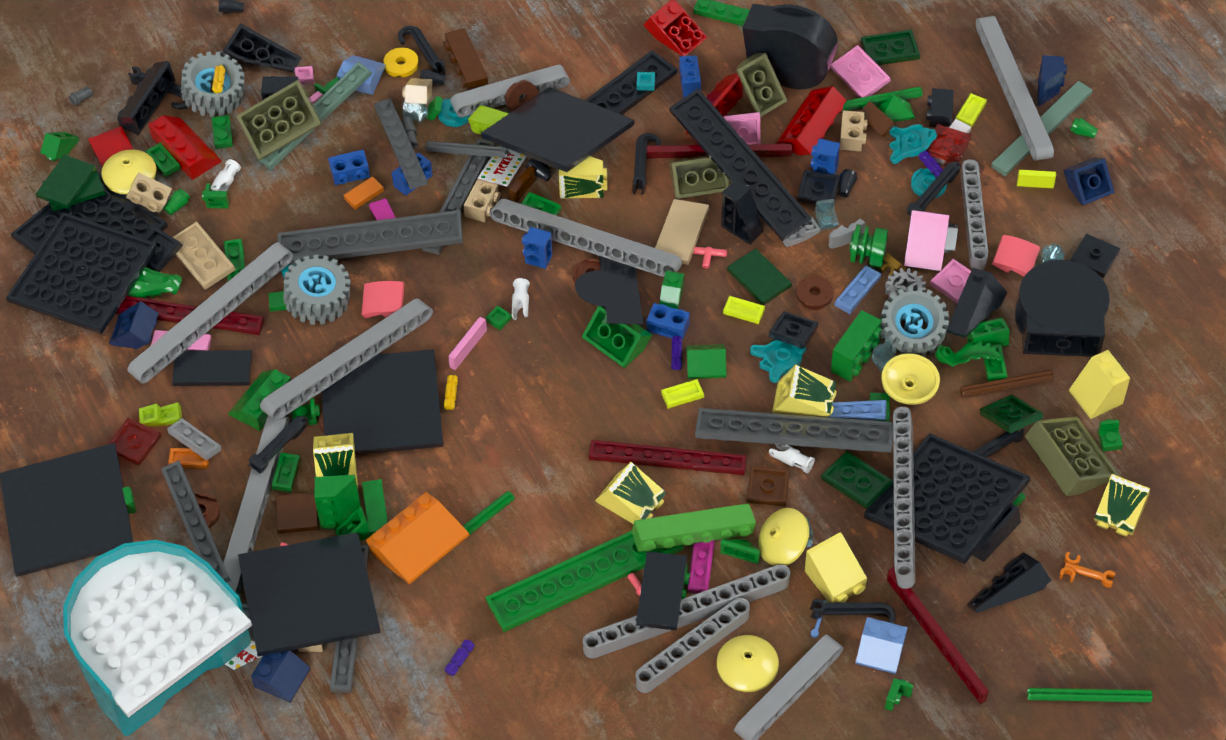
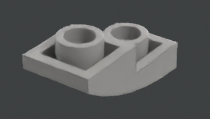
M811 217V222L782 241L786 247L803 242L821 231L813 217Z
M858 219L855 223H851L848 228L841 225L837 230L834 229L829 235V247L833 249L849 244L857 224L862 225L861 233L864 234L865 222Z

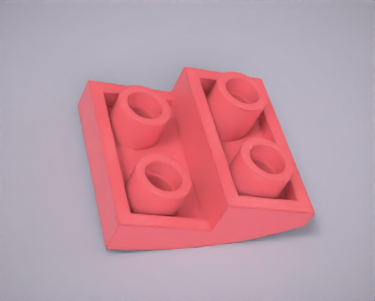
M1003 235L992 265L1006 273L1012 270L1024 277L1034 267L1040 247L1017 237Z
M378 281L364 284L362 315L364 318L381 314L387 318L402 308L404 283L400 281Z

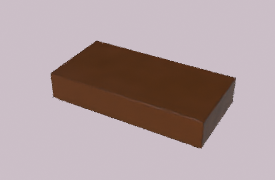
M870 101L860 111L864 112V120H867V123L883 137L895 125L889 117Z
M529 166L509 189L510 201L517 202L536 181L535 168Z

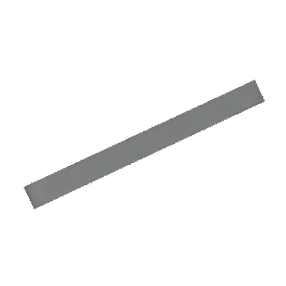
M996 17L977 18L976 29L1033 160L1053 158V145Z
M500 199L490 211L491 218L496 222L526 232L529 231L530 227L551 232L553 241L662 277L665 276L666 271L678 272L682 265L681 259L674 254L507 199Z
M278 242L273 244L129 364L128 372L143 384L148 382L286 267L293 259V253Z
M418 298L412 300L265 397L260 404V409L275 421L283 418L427 322L433 314L432 308Z
M899 407L893 413L894 564L897 584L899 587L907 589L915 584L913 423L910 410L907 407Z
M269 416L267 417L257 455L289 424V417H283L277 421ZM282 449L268 462V466L263 473L260 474L252 468L225 556L224 565L231 579L227 584L238 596L243 585L238 554L253 551Z
M782 564L681 599L677 628L710 617L737 598H744L748 602H752L786 589L790 582V569ZM637 616L586 634L583 637V652L586 657L593 659L672 630L636 626ZM614 637L616 639L608 640L607 638ZM590 644H595L596 646H595V647H589L588 645H590Z

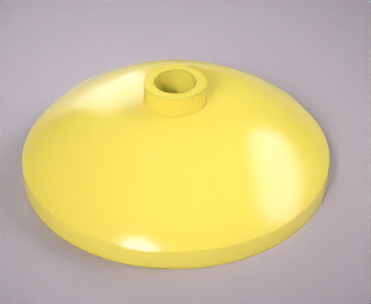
M120 151L112 155L104 163L101 172L102 179L106 187L111 191L119 194H128L138 172L151 179H155L156 165L153 158L143 151Z
M901 354L893 357L886 363L882 371L881 380L884 390L891 398L903 404L917 405L927 402L936 394L939 388L940 376L935 365L927 358L917 354Z
M783 508L770 515L763 524L758 538V548L764 561L772 566L780 564L787 566L797 560L803 553L809 538L807 519L801 512L793 508Z
M742 635L734 637L721 647L717 656V670L721 679L728 686L738 691H759L771 684L778 672L779 660L775 649L766 640L757 636Z

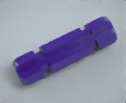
M926 150L920 152L919 159L937 178L943 171V168H940L941 166Z
M681 336L672 337L671 368L673 370H681L682 368Z
M464 640L461 644L462 648H458L450 660L451 663H448L444 669L448 675L454 676L459 670L458 667L462 666L469 656L468 652L471 653L475 646L472 641Z

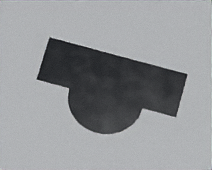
M599 256L601 270L590 271L579 276L575 282L577 294L588 303L604 306L606 308L607 323L643 325L635 267Z

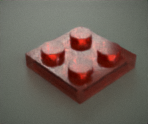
M937 124L935 128L937 137L926 151L932 157L950 163L955 161L960 163L971 140V134Z
M128 417L108 444L115 443L118 456L140 465L161 438V434Z

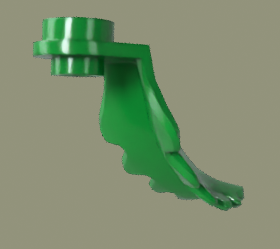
M981 340L975 345L972 342L966 343L956 353L943 345H940L935 352L939 362L947 363L951 367L967 363L970 359L978 360L981 357L985 359L991 358L992 360L996 359L1000 362L1004 360L1000 352H996V347L990 348V343H986L983 346Z

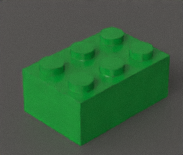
M862 310L833 349L832 373L850 382L855 376L857 377L860 374L864 362L868 363L872 355L871 352L874 349L877 350L881 343L879 339L882 333L881 319Z

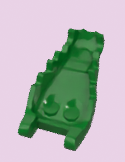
M145 267L127 296L146 299L147 296L154 298L167 292L176 295L181 287L182 277L178 274H164Z

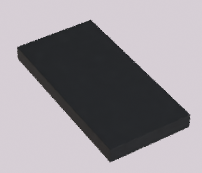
M252 350L184 351L174 361L172 384L173 386L249 385Z
M655 552L646 553L636 626L677 631L687 556Z

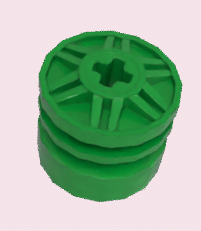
M857 224L850 242V263H855L857 255H859L860 264H863L865 257H869L870 266L882 268L888 229L876 227L874 234L869 235V226L865 227L863 234L861 233L862 225Z

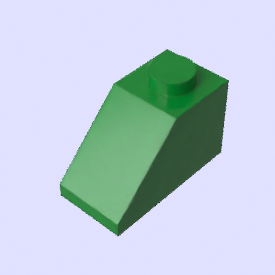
M65 131L45 133L40 153L46 155V158L49 160L57 161L63 155L69 154L78 143L80 137Z
M665 272L659 304L679 309L684 289V273Z

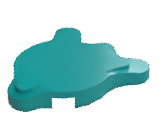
M921 124L911 125L907 128L893 127L890 130V135L896 140L889 145L893 151L890 156L891 162L897 164L905 158L919 155L936 139V131L924 128Z
M774 340L767 345H752L750 347V354L752 356L763 358L759 363V367L769 372V380L772 383H777L781 376L786 374L794 365L800 366L802 356L806 352V346L802 349L778 340Z

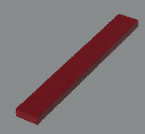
M747 144L758 157H791L792 144ZM699 145L647 146V158H692L707 155Z
M126 296L115 314H119L141 301L158 312L156 320L179 323L198 306ZM231 312L213 328L260 335L264 316Z
M591 440L589 460L627 464L632 462L637 465L745 475L747 455Z
M895 567L888 569L887 582L980 704L986 702L989 693L988 689L911 588L899 587Z

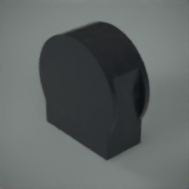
M753 3L742 27L747 58L755 53H766L780 85L790 89H808L819 85L825 79L838 48V38L831 24L818 13L798 5L782 4L767 6Z
M1051 260L1041 263L1027 272L1020 284L1019 299L1015 309L1016 325L1022 335L1023 354L1093 357L1101 353L1105 338V315L1108 311L1110 297L1105 282L1094 270L1075 261Z

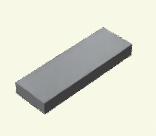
M183 418L167 428L170 435L206 461L221 451V445Z

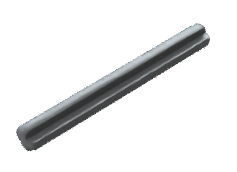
M427 141L425 145L428 152L506 158L509 154L508 148L499 146Z

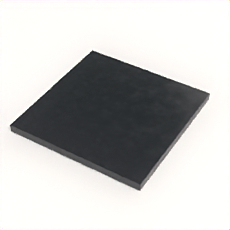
M549 87L482 131L481 135L483 139L564 172H569L634 126V119Z
M98 173L106 195L71 205L69 209L62 208L56 211H52L51 205L48 203L12 232L11 236L35 255L63 212L145 239L155 227L163 231L168 227V224L145 206L133 203L130 199L126 198L127 194L111 191L104 184L102 175Z
M63 212L7 295L6 300L15 305L102 334L158 248L157 243Z
M434 349L377 354L322 391L324 435L353 433L355 455L443 447Z
M929 433L913 453L915 542L965 564L1030 482V476ZM894 477L892 478V485L864 512L865 519L893 532Z
M115 443L0 473L16 577L101 555L124 543L134 542L129 512L122 489L124 485Z
M358 532L238 554L258 657L381 633Z

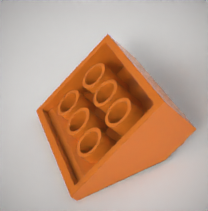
M425 492L366 539L372 556L410 585L466 539L469 533L437 499Z

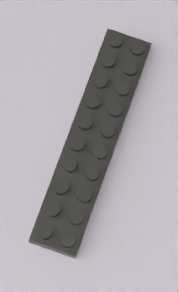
M455 210L278 233V243L293 253V259L288 265H294L298 259L303 262V257L305 256L313 259V255H319L318 259L328 256L329 260L460 244L463 243L461 211Z
M699 408L695 438L892 453L893 422Z

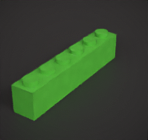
M748 503L635 520L632 534L638 552L652 551L654 549L672 548L679 545L687 546L699 542L707 543L718 539L726 540L731 537H746L753 534L756 522Z

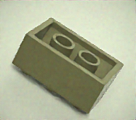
M755 53L740 63L736 71L755 112H759L760 117L787 102L766 53Z
M708 155L668 161L676 199L719 193L729 186V179Z

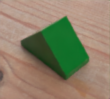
M358 507L335 529L337 536L358 532L360 541L370 537L368 523L362 507Z

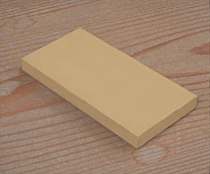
M674 199L655 248L674 254L681 259L682 264L689 265L709 212V205Z
M195 222L173 237L183 245L176 253V256L204 290L236 270L234 265L198 222Z

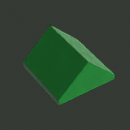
M724 344L686 346L688 379L726 378V349Z

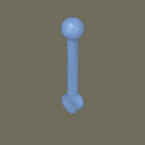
M822 617L817 619L815 628L811 631V637L813 638L819 636L818 629Z

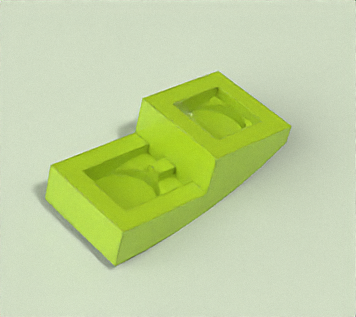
M178 402L163 407L153 404L139 408L140 425L143 427L172 425L182 419L181 406Z

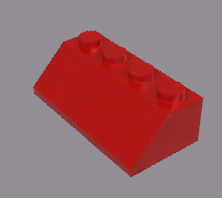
M738 73L725 76L721 81L717 82L714 90L706 95V98L722 116H727L743 97V84Z
M833 86L811 90L776 144H792L793 153L800 156L810 155L813 145L817 146L818 140L825 137V132L834 123L837 114L842 111L846 99Z
M162 115L148 124L151 138L157 144L161 142L191 180H194L222 162L181 118Z

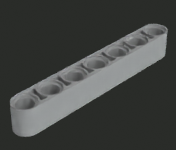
M555 65L455 94L450 102L457 116L465 117L472 115L480 105L492 109L506 105L505 95L512 84L518 83L520 80L530 81L537 87L540 94L549 87L556 90L566 87L570 83V78L562 65ZM524 94L520 95L519 101L523 100Z
M968 159L962 164L960 178L969 264L972 269L983 270L987 263L988 246L979 165L975 160Z
M744 598L733 600L636 671L637 690L642 693L652 691L744 624L749 618V602ZM706 632H711V633H713V634L707 635V634H705V633H706ZM674 655H680L681 657H680V658H674L673 656H674ZM658 667H664L665 669L659 670V669H657V668H658ZM643 678L649 679L648 681H641Z
M824 635L738 722L734 732L744 740H758L840 656L843 646L829 635Z

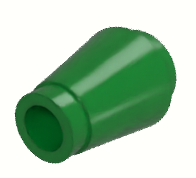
M1075 117L1070 131L1076 135L1095 138L1098 128L1081 117L1080 119Z
M180 188L177 191L175 190L164 210L172 216L189 203L190 196Z

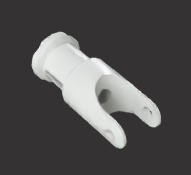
M228 159L225 163V168L219 172L211 185V190L227 191L234 180V175L241 169L240 164L232 159Z
M517 278L513 282L515 290L512 295V318L514 320L517 319V312L520 308H523L524 316L528 317L529 295L527 290L530 282L527 279Z
M775 444L781 451L769 449V454L772 457L792 467L796 466L807 474L814 465L815 458H809L789 445L780 446Z

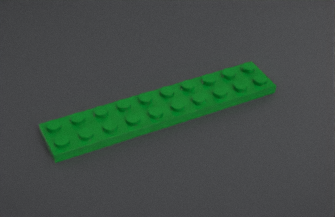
M629 531L486 596L485 600L504 633L622 579L630 573L643 569L647 552L674 555L683 551L684 546L679 545L672 548L638 552L632 531Z

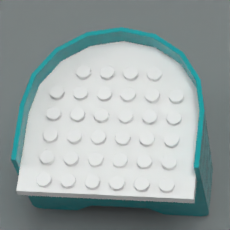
M160 540L124 543L96 557L74 579L63 605L64 635L99 707L124 736H129L156 716L168 699L204 672L222 667L251 643L248 628L252 626V623L244 614L240 597L208 562L185 546Z

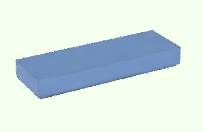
M865 265L837 298L834 306L851 314L879 281L881 273Z
M886 400L833 402V412L831 416H828L829 418L870 421L886 420L887 403Z

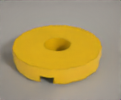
M395 48L390 50L384 57L385 70L393 77H408L417 71L419 64L418 56L411 49ZM400 61L405 62L404 64H401V65H400V64H397V63L400 62Z

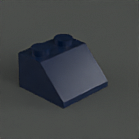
M1042 55L1038 76L1037 106L1043 105L1058 95L1060 87H1064L1065 76L1063 75H1066L1067 64H1064V57Z
M1094 157L1063 169L1067 185L1081 205L1115 193L1105 158Z
M141 301L119 313L109 344L134 349L149 344L152 339V330L157 324L158 312Z
M291 651L274 653L262 657L251 678L254 688L291 703L309 673L310 667Z

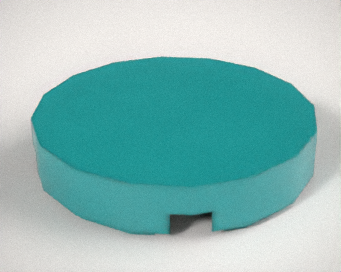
M447 98L444 99L441 105V112L438 114L439 120L450 127H459L469 122L468 118L471 115L465 117L457 116L451 105V98L448 100Z
M920 168L914 172L911 178L913 192L921 197L936 179L935 174H932L928 168ZM947 184L943 187V189L937 194L935 198H938L945 193L947 189Z

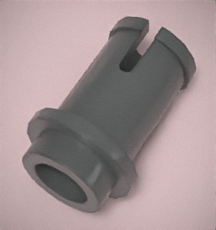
M85 86L76 93L72 92L69 100L73 105H80L81 101L93 96V92L89 86Z

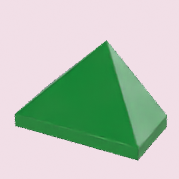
M896 95L891 96L877 107L893 122L915 118L911 104Z
M747 539L721 540V554L759 564L760 550Z

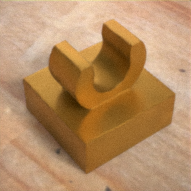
M887 253L883 258L888 263L884 264L881 270L886 272L888 268H891V272L888 275L892 276L893 271L900 272V268L904 271L906 270V267Z

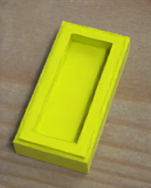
M971 93L957 114L956 119L972 128L985 107L987 99Z
M1019 170L1017 186L1054 188L1056 172Z
M729 296L723 309V314L759 324L765 311V306Z
M698 379L661 390L667 408L704 398V393Z

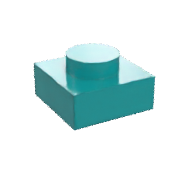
M637 72V90H655V72Z

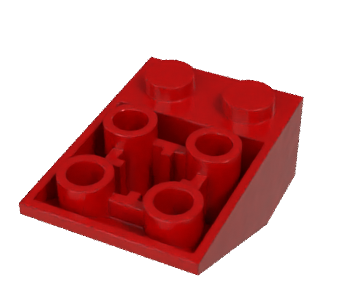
M670 0L643 24L655 39L680 56H687L708 38L676 0Z

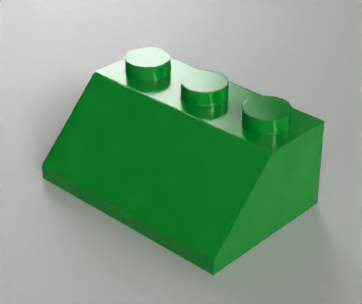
M598 306L582 338L623 368H626L644 351L652 334L638 324L607 323L606 308Z
M276 369L261 372L228 412V415L261 431L268 417L260 409L262 400L291 381V377Z
M355 475L315 477L314 498L321 529H335L358 507H361Z

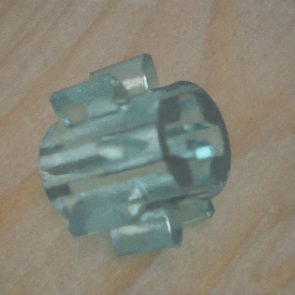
M1051 244L1050 247L1044 246L1040 257L1043 258V263L1051 260H1064L1065 253H1063L1061 246Z

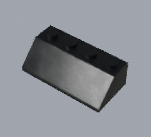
M170 62L154 63L147 70L145 78L142 82H139L133 96L128 98L126 106L118 113L117 120L122 128L139 136L176 81Z

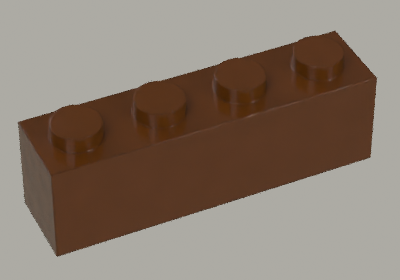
M461 28L445 33L443 45L445 50L449 51L451 63L455 64L456 75L461 77L462 88H466L468 91L488 85V77L466 29Z

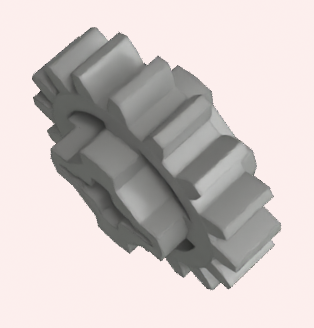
M900 268L899 273L893 271V275L888 276L885 284V294L890 297L894 293L897 296L898 290L903 288V291L906 292L907 287L913 286V291H917L918 287H923L922 292L926 293V282L922 281V275L917 277V271L910 273V268H908L907 272H904Z

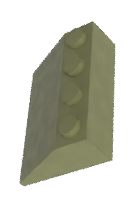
M299 80L237 115L259 160L322 125L308 92Z
M1078 417L1039 420L1025 435L1030 446L1035 450L1066 496L1079 495L1108 483L1111 474L1120 476Z

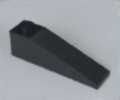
M241 23L223 49L224 53L239 61L288 72H294L302 59L297 54Z
M976 268L972 269L947 328V333L965 338L979 326V323L984 318L987 319L990 317L991 312L995 309L998 310L1002 306L1007 296V291L992 273Z
M1023 552L1003 568L1005 572L1000 577L995 576L991 580L993 583L989 588L982 589L967 605L974 612L979 613L1041 591L1052 580L1038 560Z

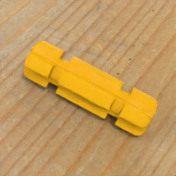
M223 65L215 67L212 90L215 94L222 93L226 70L223 68Z
M449 375L447 377L444 408L446 410H453L455 408L458 377L456 375Z

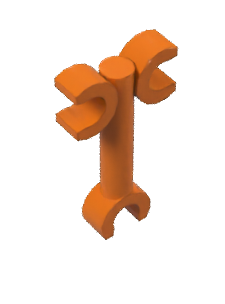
M1070 552L1066 553L1064 559L1065 567L1061 569L1059 579H1062L1064 574H1069L1071 576L1070 582H1073L1076 573L1101 580L1105 587H1112L1113 581L1107 578L1114 579V571L1107 570L1102 573L1079 566L1080 555L1077 556L1076 560H1071L1069 558Z

